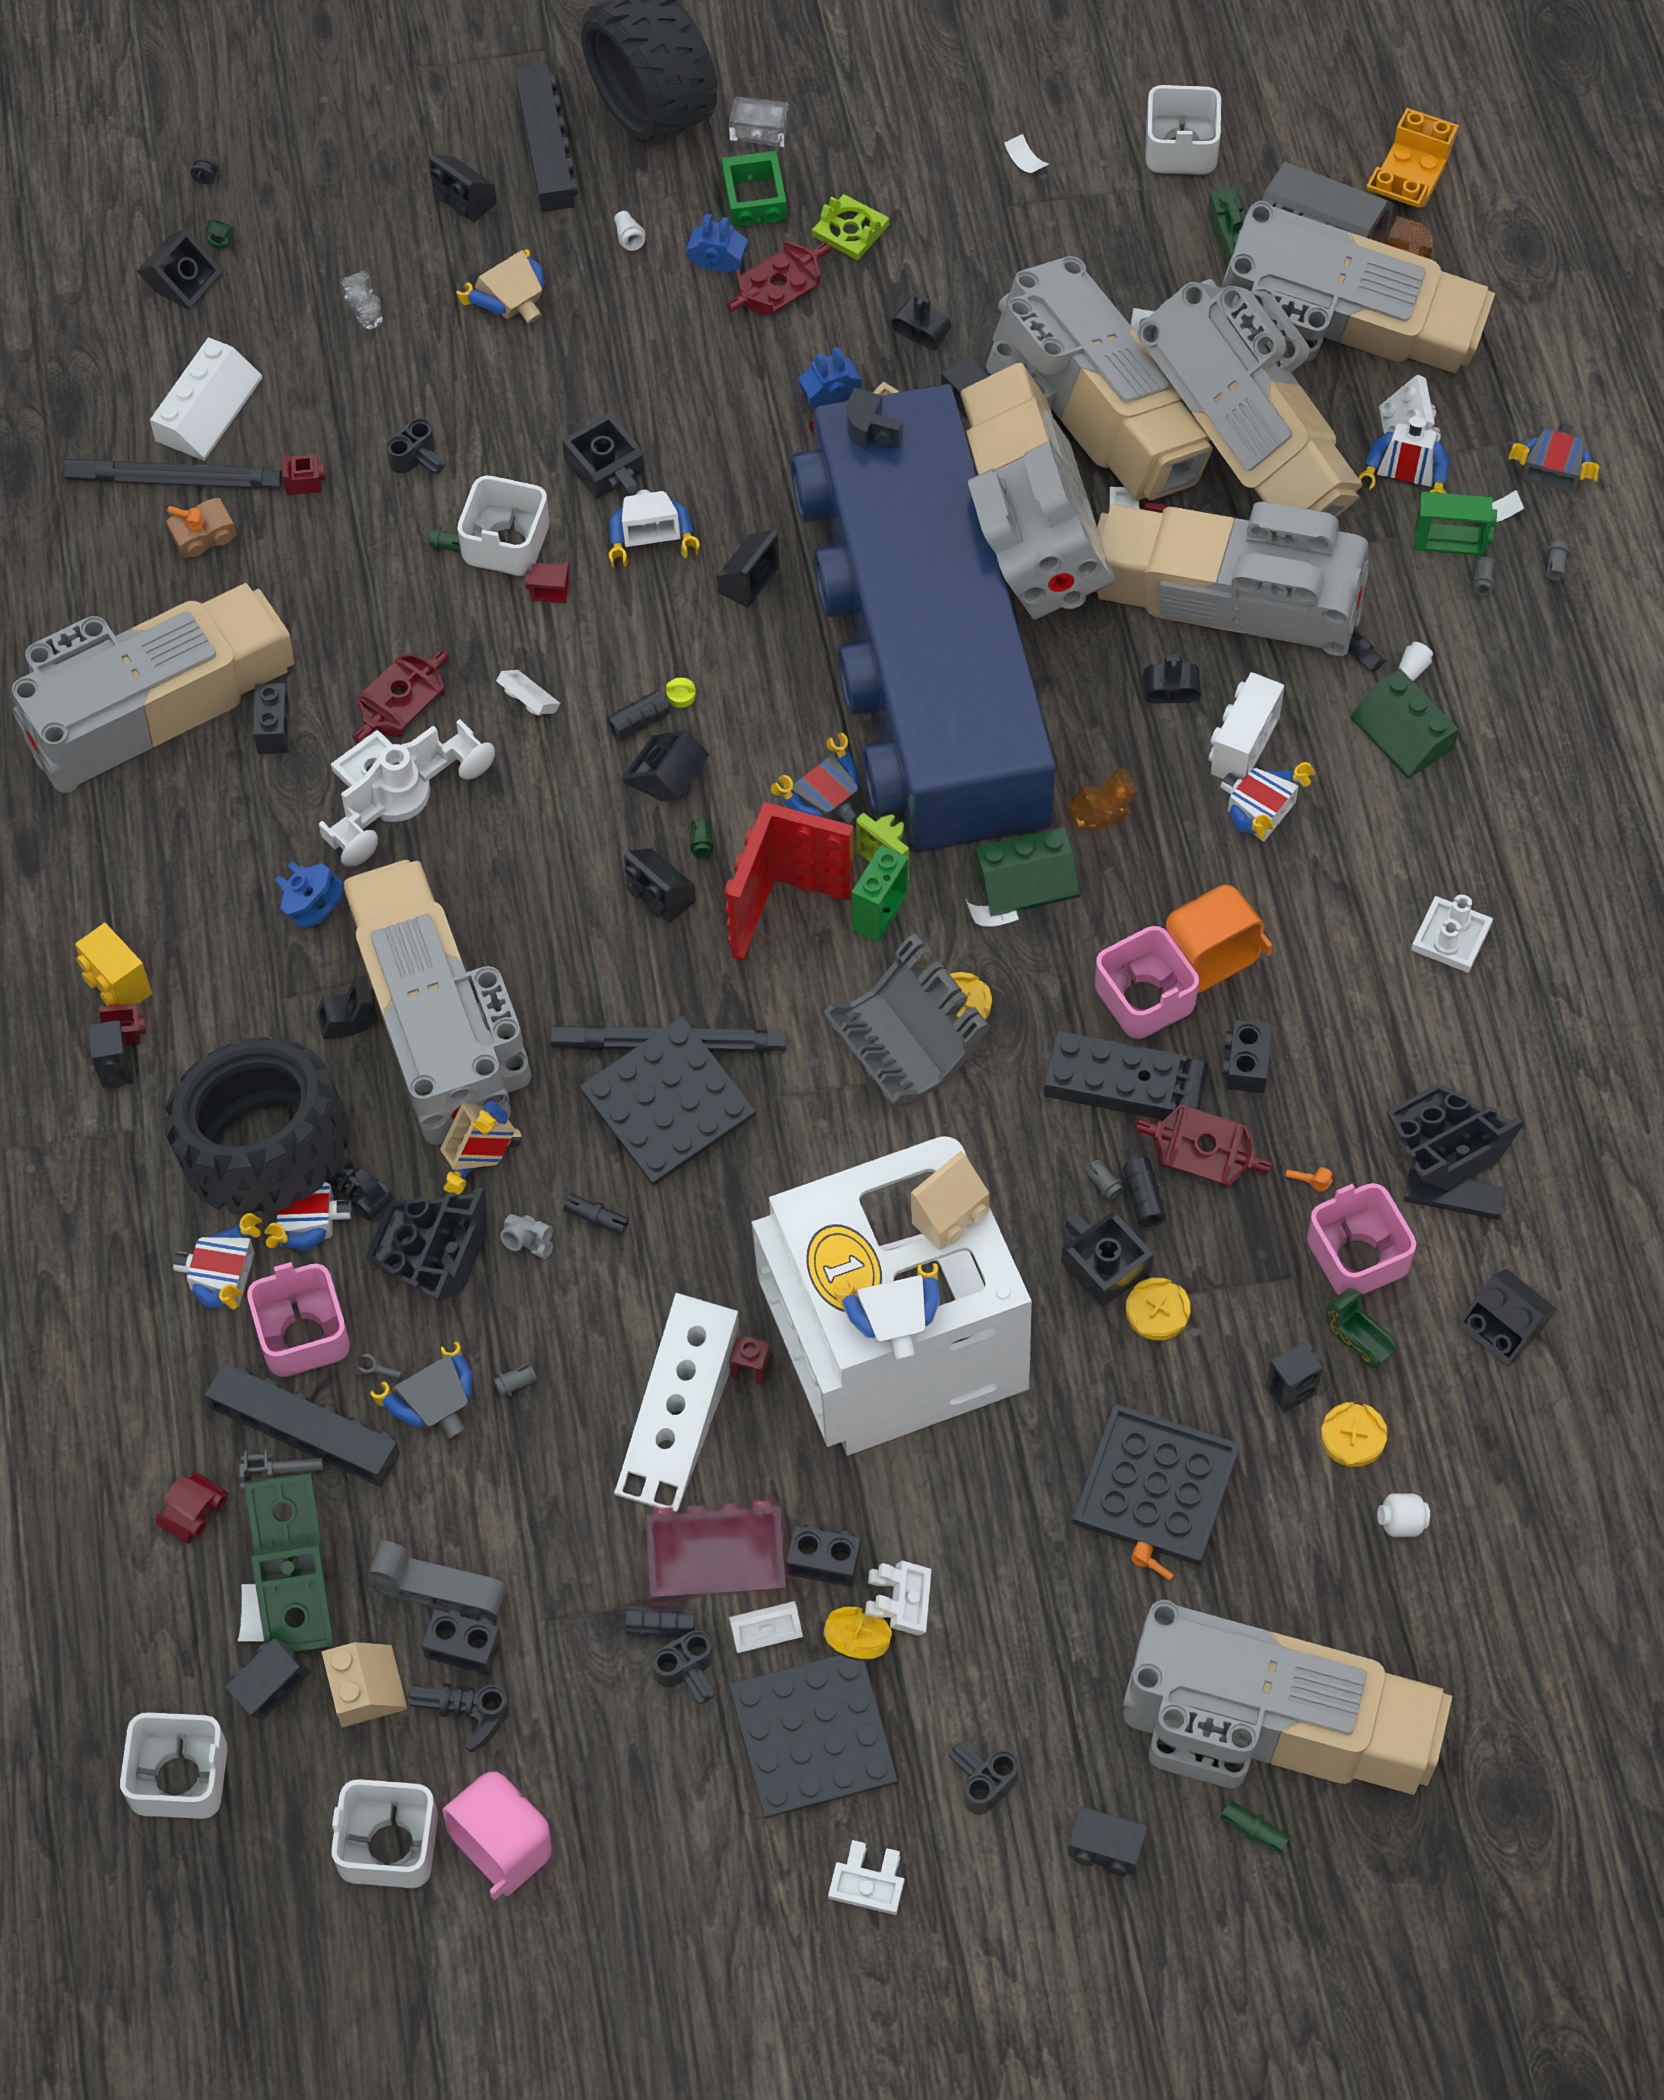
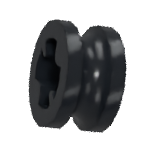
M199 157L194 161L190 172L191 177L198 183L211 184L214 182L218 166L211 159Z

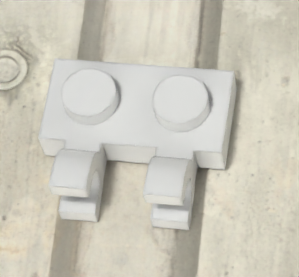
M901 1561L896 1564L895 1568L882 1563L879 1565V1571L875 1569L870 1570L868 1583L876 1586H894L893 1600L882 1595L876 1596V1602H866L865 1615L875 1618L889 1617L891 1618L890 1628L918 1636L926 1633L931 1569Z
M852 1840L847 1864L836 1862L828 1899L897 1915L905 1882L904 1878L895 1876L900 1862V1851L886 1848L880 1873L861 1868L867 1851L866 1843Z

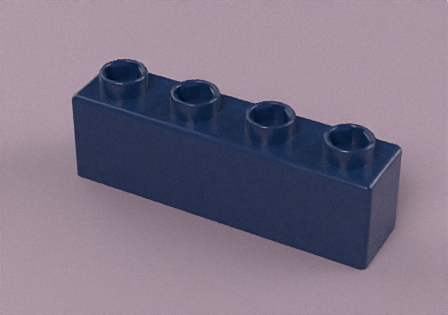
M944 384L882 395V416L903 421V440L899 449L891 446H882L873 441H870L867 450L857 446L850 439L847 432L848 401L816 407L813 413L814 450L793 453L791 455V477L795 501L802 522L807 523L826 519L832 545L817 547L814 550L813 556L817 589L823 612L829 618L850 614L857 641L841 644L838 646L837 651L839 675L846 707L851 715L875 712L882 740L865 744L862 747L864 777L874 814L880 816L900 812L901 820L904 823L907 844L913 851L929 850L1050 828L1053 813L1055 762L1004 576L1000 569L997 555L987 542L981 529L968 485V480L976 477L951 385Z

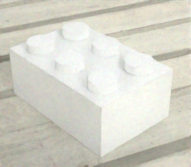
M1252 672L1246 682H1240L1235 693L1236 701L1234 705L1229 704L1223 716L1224 724L1222 728L1217 727L1211 738V744L1214 746L1211 749L1208 760L1212 761V775L1224 779L1228 773H1232L1243 780L1255 767L1280 718L1284 692L1283 684Z

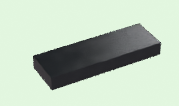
M1410 1168L1404 1201L1499 1220L1505 1187L1466 1180L1450 1190H1445L1422 1182L1417 1170Z

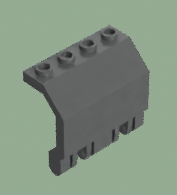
M1285 161L1269 184L1261 200L1273 207L1368 239L1378 222L1382 224V230H1387L1391 223L1394 203Z
M917 933L909 936L895 952V962L871 991L850 1003H830L824 1011V1014L831 1021V1027L840 1033L847 1042L848 1049L859 1058L865 1066L866 1073L875 1079L882 1088L883 1095L893 1104L913 1103L947 1083L978 1047V1042L990 1028V1025L982 1015H979V1011L974 1006L967 1009L958 1018L956 1014L968 1001V998L948 971L943 969L944 966L940 961H935L924 971L921 970L932 956V951Z

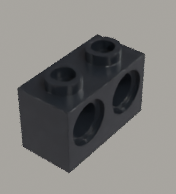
M285 683L255 684L253 736L258 754L288 753L290 702Z
M1234 1019L1233 1031H1226L1225 1049L1231 1050L1230 1059L1224 1058L1222 1077H1228L1227 1089L1265 1093L1272 1023ZM1249 1040V1041L1253 1042L1254 1044L1248 1045V1044H1244V1043L1241 1042V1041ZM1244 1067L1250 1069L1251 1071L1243 1072L1239 1070V1068Z
M1302 1342L1271 1360L1266 1389L1283 1413L1317 1395L1323 1368L1320 1356L1315 1350L1310 1351L1305 1342Z
M807 1524L803 1527L795 1525L786 1562L787 1575L853 1587L861 1552V1538L855 1537L853 1533L847 1531L833 1533L823 1531L822 1528L815 1525ZM805 1546H812L816 1551L807 1555L800 1552V1549ZM838 1552H844L849 1557L846 1560L838 1561L833 1558V1555Z
M434 1609L422 1643V1650L426 1659L489 1676L502 1638L499 1627L489 1619L477 1618V1620L465 1618L462 1613L456 1610L445 1609L443 1612ZM451 1630L455 1632L454 1636L450 1639L443 1640L439 1638L443 1631ZM477 1639L487 1641L486 1645L482 1648L471 1647L472 1642Z

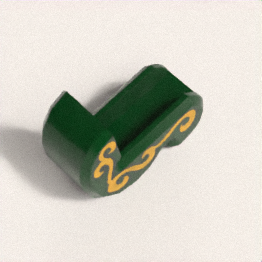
M1347 1288L1326 1306L1325 1316L1327 1324L1339 1341L1359 1353L1362 1363L1368 1367L1377 1368L1397 1351L1396 1341L1392 1335L1361 1310L1362 1293L1356 1289Z

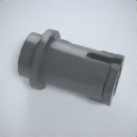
M1555 541L1550 544L1546 551L1549 556L1546 577L1553 581H1560V578H1565L1566 560L1570 556V549L1565 542Z
M1481 557L1475 563V578L1471 582V587L1480 596L1489 595L1495 587L1493 580L1495 563L1489 557Z
M1101 1160L1092 1162L1091 1165L1094 1169L1088 1166L1084 1173L1101 1190L1100 1195L1102 1198H1107L1109 1201L1116 1199L1124 1190L1121 1186L1122 1181L1116 1179L1103 1165Z
M526 1362L503 1375L501 1372L498 1373V1377L493 1379L501 1397L505 1395L510 1397L512 1396L511 1392L537 1381V1377L530 1363Z

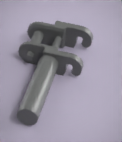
M265 1448L262 1454L249 1455L248 1451L244 1450V1456H241V1461H244V1464H240L241 1492L245 1491L244 1483L246 1478L249 1477V1473L265 1472L268 1478H274V1475L324 1471L323 1458L269 1462V1459H273V1455L269 1454L268 1448ZM264 1460V1467L249 1468V1462Z

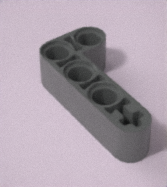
M390 1541L378 1542L368 1572L373 1590L380 1594L444 1610L452 1609L465 1615L489 1620L497 1619L507 1588L505 1583L492 1577L409 1558L408 1552L403 1546Z

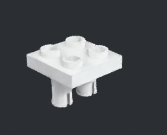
M1416 375L1379 406L1384 434L1386 432H1393L1399 423L1408 425L1411 417L1419 416L1426 421L1425 429L1437 433V442H1439L1441 435L1438 432L1440 430L1437 427H1432L1435 424L1436 410H1434L1435 406L1430 402L1426 378Z
M1466 895L1456 896L1453 902L1435 896L1416 935L1411 950L1469 973L1492 925L1493 918L1470 910L1472 900Z

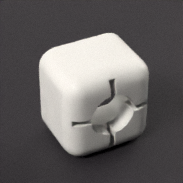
M1160 85L1152 88L1148 97L1146 121V163L1148 168L1153 172L1161 174L1205 175L1214 171L1218 162L1221 134L1220 93L1214 88L1201 86ZM1180 125H1184V131H1179Z
M494 476L478 478L471 488L457 527L461 554L465 562L471 566L517 576H525L527 571H531L532 564H536L549 528L550 519L545 490L537 485ZM515 517V531L520 532L524 536L525 542L519 545L500 542L497 532L511 529Z
M141 1713L130 1721L127 1729L120 1788L132 1811L142 1816L195 1819L209 1818L218 1811L221 1804L228 1748L217 1720L206 1715ZM180 1739H183L182 1753L184 1758L190 1759L197 1764L201 1777L197 1778L194 1786L187 1792L171 1796V1794L164 1793L158 1788L154 1775H158L159 1770L166 1762L179 1758Z
M360 1779L346 1783L340 1792L338 1807H335L332 1823L334 1830L332 1857L340 1876L345 1881L353 1884L416 1888L427 1882L431 1873L438 1822V1811L431 1791L423 1785ZM393 1807H397V1826L403 1827L411 1834L414 1846H411L409 1853L403 1859L396 1863H390L388 1866L371 1856L368 1843L365 1842H370L372 1836L379 1829L392 1825Z

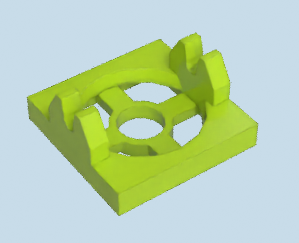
M843 194L839 200L831 197L829 206L826 204L823 206L821 220L812 229V236L859 260L890 225V218ZM847 211L857 213L854 219L843 220L837 217L839 214ZM866 219L870 220V226L868 227L865 225L864 229L862 230L861 224ZM830 224L840 228V235L838 237L831 233ZM847 225H854L859 229L854 234H847L843 231ZM857 238L860 239V240H857V241H847V240H854V239H857Z
M862 813L856 819L857 853L870 863L882 845L908 857L909 880V847L899 840L902 838L904 823L900 822L892 827L895 821L894 815L881 817L875 822L865 813ZM869 835H871L874 839H876V841H873L872 839H870V838H869Z

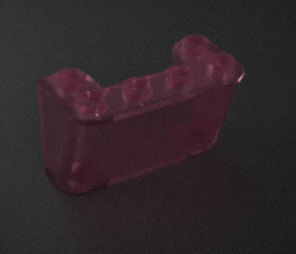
M773 1500L754 1501L753 1508L740 1510V1504L720 1505V1511L707 1512V1506L687 1507V1514L674 1513L673 1507L653 1508V1515H646L651 1597L786 1588L780 1506L773 1505Z

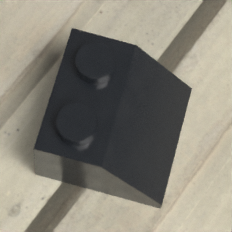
M187 229L170 234L137 270V273L155 293L186 309L191 308L223 272L221 267Z
M770 530L750 534L742 544L739 543L735 547L731 559L727 564H722L717 571L716 579L719 594L746 608L752 604L779 568L778 532Z
M688 730L652 735L621 780L625 784L660 801L678 800L687 793L689 783L703 770L704 762L710 754Z

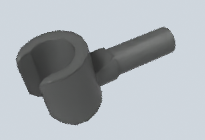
M363 1354L357 1357V1359L365 1361L367 1369L355 1367L353 1368L355 1374L363 1376L373 1372L399 1380L400 1371L377 1364L372 1355Z

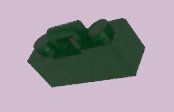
M1235 187L1210 191L1208 216L1226 270L1246 217Z

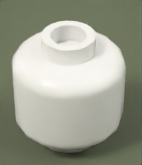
M1392 1493L1386 1497L1383 1505L1379 1506L1377 1517L1379 1524L1384 1526V1530L1388 1535L1392 1537H1417L1429 1525L1430 1509L1428 1504L1423 1502L1422 1498L1417 1494Z

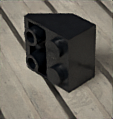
M434 154L429 157L433 194L437 200L442 203L445 202L454 208L457 214L462 217L465 216L472 222H476L497 204L495 185L456 157Z
M654 849L631 850L624 854L627 890L634 898H641L647 903L649 910L656 917L661 916L670 924L696 901L695 885Z
M1505 1269L1492 1275L1462 1317L1458 1326L1506 1365H1510L1542 1332L1557 1311V1308L1512 1272Z

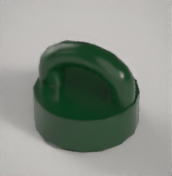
M209 220L206 227V239L215 248H226L230 240L233 239L235 228L221 221ZM213 235L224 237L222 242L216 241Z

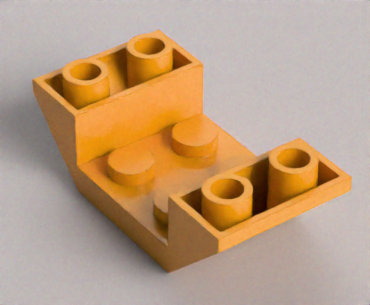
M1406 108L1397 126L1394 144L1382 167H1376L1366 186V190L1418 208L1425 207L1446 166L1459 125Z

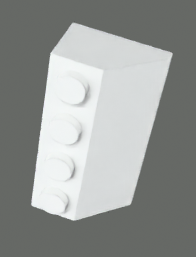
M208 337L150 419L155 441L205 461L262 380V375L233 347Z

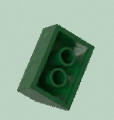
M1401 668L1378 682L1350 717L1408 779L1454 750L1459 731L1456 725Z
M1065 827L975 847V868L990 916L1002 915L1080 897L1073 852Z

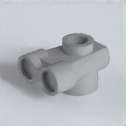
M510 1214L505 1219L504 1229L500 1233V1238L509 1250L518 1251L525 1246L532 1250V1254L546 1259L553 1249V1244L550 1242L553 1233L551 1226L541 1221L536 1222L528 1215L519 1217Z

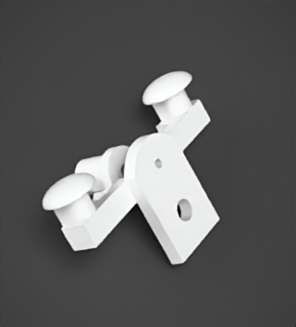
M460 719L456 722L458 734L444 744L439 741L438 732L434 726L412 742L401 745H393L376 730L331 763L332 771L349 787L341 793L346 817L331 828L321 821L319 823L321 836L334 849H337L339 846L343 849L341 863L344 866L355 867L364 863L374 853L378 844V836L373 830L363 831L362 829L378 817L383 821L398 822L417 815L428 802L430 795L429 780L456 759L461 762L459 767L461 778L474 779L482 775L493 762L495 756L494 746L491 743L481 744L474 737L473 731ZM370 765H372V767H371V768L369 769V771L367 772V771H366L367 767L370 766Z

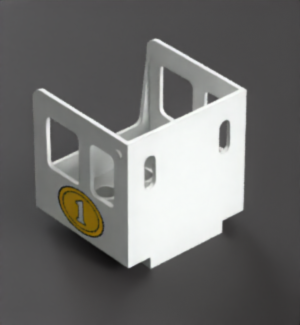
M938 1137L769 1197L770 1215L752 1222L757 1275L761 1288L827 1447L841 1442L847 1456L1029 1390L1032 1301L990 1207L984 1219L978 1223L973 1222L964 1229V1233L958 1241L953 1244L948 1243L939 1250L923 1234L878 1246L859 1201L861 1196L868 1192L925 1172L935 1173L960 1151L966 1155L962 1145L951 1137ZM971 1254L974 1256V1259H975V1261H976V1263H977V1265H978V1268H979V1270H980V1272H981V1274H982V1277H983V1279H984V1281H985V1284H986L985 1286H984L983 1281H982V1279H981V1277H980V1274H979V1272H978V1270H977V1268H976V1265H975V1263H974V1261H973V1259H972ZM934 1261L939 1264L954 1297V1301L938 1306L933 1322L925 1326V1331L911 1335L916 1355L895 1359L891 1339L876 1342L875 1338H866L849 1321L842 1304L836 1299L834 1286H837L839 1292L845 1293L849 1290L847 1283L849 1280L853 1282L855 1291L893 1282L897 1274L918 1267L919 1264L924 1265ZM963 1338H968V1339H965V1340H962V1341H959V1342H957V1343L952 1344L953 1342H955V1341H957V1340H960V1339H963Z

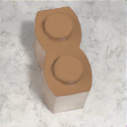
M220 498L207 500L195 507L201 512L200 517L205 519L200 531L190 530L185 526L186 519L173 515L166 521L169 532L183 558L200 556L209 547L225 545L237 535L234 524Z

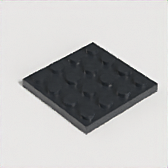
M683 1016L579 1086L580 1091L652 1186L661 1182L756 1116V1110Z
M1114 1403L1076 1509L1073 1524L1135 1545L1138 1542H1144L1152 1546L1153 1551L1200 1566L1241 1444Z
M841 1654L729 1684L764 1819L897 1784V1776L864 1659Z

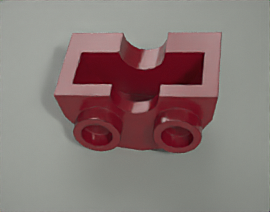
M192 1470L190 1478L182 1475L169 1489L163 1498L168 1504L162 1514H157L156 1524L188 1545L194 1537H199L207 1526L205 1517L211 1511L218 1512L223 1508L229 1493L197 1471Z

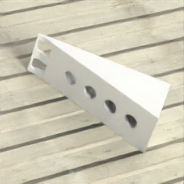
M679 1293L675 1294L614 1495L677 1514L730 1374V1358L737 1337H740L738 1311ZM676 1411L682 1412V1413H680V1414H678V1415H672V1414H671V1413L676 1412ZM664 1440H670L674 1443L668 1449H661L658 1447V1444ZM630 1473L646 1478L642 1494L639 1497L623 1492ZM660 1482L678 1487L671 1506L654 1502Z

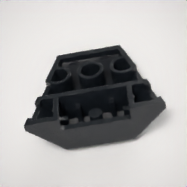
M1439 1084L1387 1111V1116L1422 1182L1445 1190H1450L1498 1163L1523 1127L1522 1120L1514 1117L1511 1121L1497 1115V1109L1492 1107L1484 1109L1471 1103V1098Z
M474 1189L473 1193L457 1195L455 1192L447 1193L445 1198L432 1200L422 1197L389 1203L366 1259L439 1302L464 1290L486 1236L485 1189Z

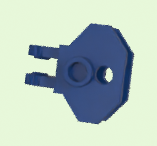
M705 214L702 226L693 229L686 249L687 258L702 268L727 273L741 268L743 252L747 251L748 239L734 230V226L730 225L729 218L722 217L720 222H713L712 215Z
M839 347L832 349L831 356L825 357L822 353L815 355L816 359L811 363V367L798 378V386L801 390L806 391L808 404L811 407L843 402L850 398L854 388H862V379L851 359L843 357Z
M292 861L288 865L293 873L290 879L286 880L279 875L275 881L284 891L280 908L299 927L304 929L320 924L339 904L344 883L323 863L304 868L303 866L299 867Z

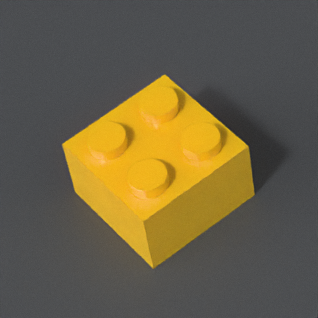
M103 923L75 943L79 955L76 960L84 970L81 973L83 979L91 988L96 986L101 991L100 996L107 1006L139 1004L152 994L143 963L106 923Z

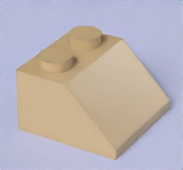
M962 1151L957 1153L911 1192L912 1224L941 1250L948 1243L953 1244L958 1241L963 1235L964 1229L973 1222H980L988 1214L989 1192Z
M354 1642L322 1651L341 1727L408 1709L392 1645Z

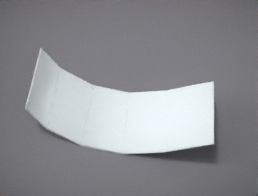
M1023 134L1004 143L1012 160L1020 169L1032 173L1049 165L1033 154Z
M1517 490L1492 503V509L1497 510V522L1524 509Z
M967 901L974 922L981 926L993 927L1019 920L1016 911L1002 914V917L1001 915L990 916L988 906H975Z
M241 1584L242 1615L238 1641H264L255 1584Z

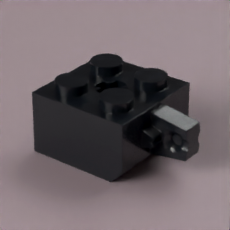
M611 413L562 440L564 461L596 499L615 488H618L625 497L637 494V484L633 478L645 472L643 454L638 444Z
M1077 1212L1066 1219L1065 1228L1072 1237L1070 1238L1071 1242L1062 1248L1061 1263L1102 1308L1152 1271L1154 1253L1118 1214L1111 1212L1096 1224L1093 1222L1088 1224Z

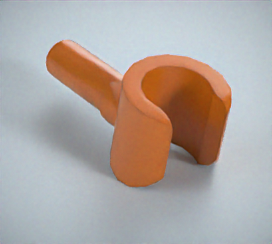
M173 506L168 507V513L186 519L185 526L190 530L200 531L202 529L205 519L200 517L201 512L199 509L191 508L190 511H184Z
M1320 1167L1315 1175L1288 1169L1286 1171V1177L1310 1183L1318 1192L1327 1190L1333 1181L1331 1179L1332 1172L1324 1167Z
M1138 1542L1131 1556L1133 1564L1139 1567H1149L1170 1581L1174 1574L1151 1558L1153 1547L1147 1543Z

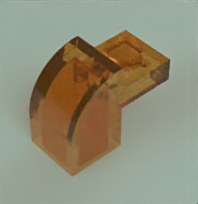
M1397 216L1389 235L1388 245L1431 259L1433 237L1430 231L1421 223Z
M1118 768L1102 787L1083 786L1066 806L1077 829L1098 830L1116 824L1129 815L1130 810L1127 805L1135 798L1138 791L1127 769Z

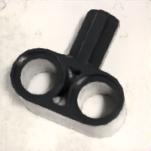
M927 293L917 294L914 299H908L891 320V325L898 334L928 349H935L952 326L950 320L944 314L930 307L931 301Z
M417 418L410 421L386 443L389 466L396 473H407L418 464H421L432 474H440L445 467V462L433 453L435 449L433 427L427 419Z
M1170 653V657L1164 659V664L1150 665L1143 670L1144 697L1149 703H1190L1197 701L1201 697L1199 667L1192 663H1182V657L1176 656V653Z
M692 1631L656 1651L652 1657L655 1681L663 1687H674L685 1682L698 1704L709 1702L715 1696V1692L702 1671L707 1669L713 1661L711 1638L705 1632ZM701 1646L706 1649V1651L699 1656L692 1655L689 1652L693 1647ZM667 1662L676 1665V1668L670 1672H664L659 1669L661 1665Z
M960 1742L949 1753L950 1759L970 1776L964 1787V1804L968 1811L973 1814L981 1815L990 1811L1017 1782L1019 1762L1015 1754L1010 1751H996L987 1760L983 1761L969 1747ZM1006 1765L1012 1772L1002 1776L997 1774L994 1769L997 1766ZM975 1789H983L988 1793V1796L985 1799L978 1800L973 1798L970 1793Z

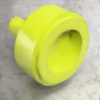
M681 677L671 680L666 685L667 701L677 708L690 706L696 698L695 685L687 678Z

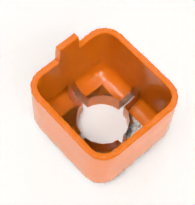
M1224 884L1210 890L1196 900H1192L1174 910L1166 920V931L1198 974L1199 985L1197 993H1201L1247 968L1260 957L1262 950L1267 956L1272 954V944L1264 935V922L1239 890L1231 885Z

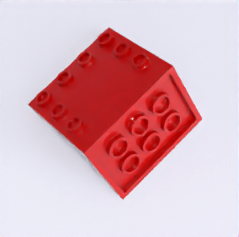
M763 802L754 828L749 827L744 841L746 846L744 854L739 853L734 867V871H736L734 880H728L724 896L728 898L725 912L729 914L727 929L730 930L728 945H731L732 958L744 961L775 880L795 885L804 891L813 890L824 893L834 899L843 898L851 900V892L854 889L852 825Z

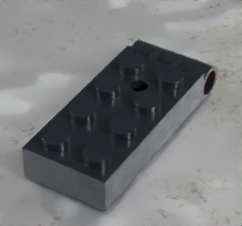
M1058 1031L1045 1081L1044 1097L1164 1120L1180 1104L1196 1110L1200 1109L1209 1066L1199 1059H1187L1186 1055Z

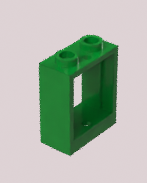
M776 151L721 158L722 178L731 225L740 227L787 220L786 197ZM773 179L777 198L737 203L733 184Z
M1421 492L1415 523L1414 550L1484 556L1486 545H1492L1494 527H1496L1497 510L1492 509L1493 497ZM1431 520L1475 522L1480 524L1479 527L1432 524Z
M881 845L851 892L853 931L880 942L908 897V857ZM889 909L890 912L885 913L883 910Z

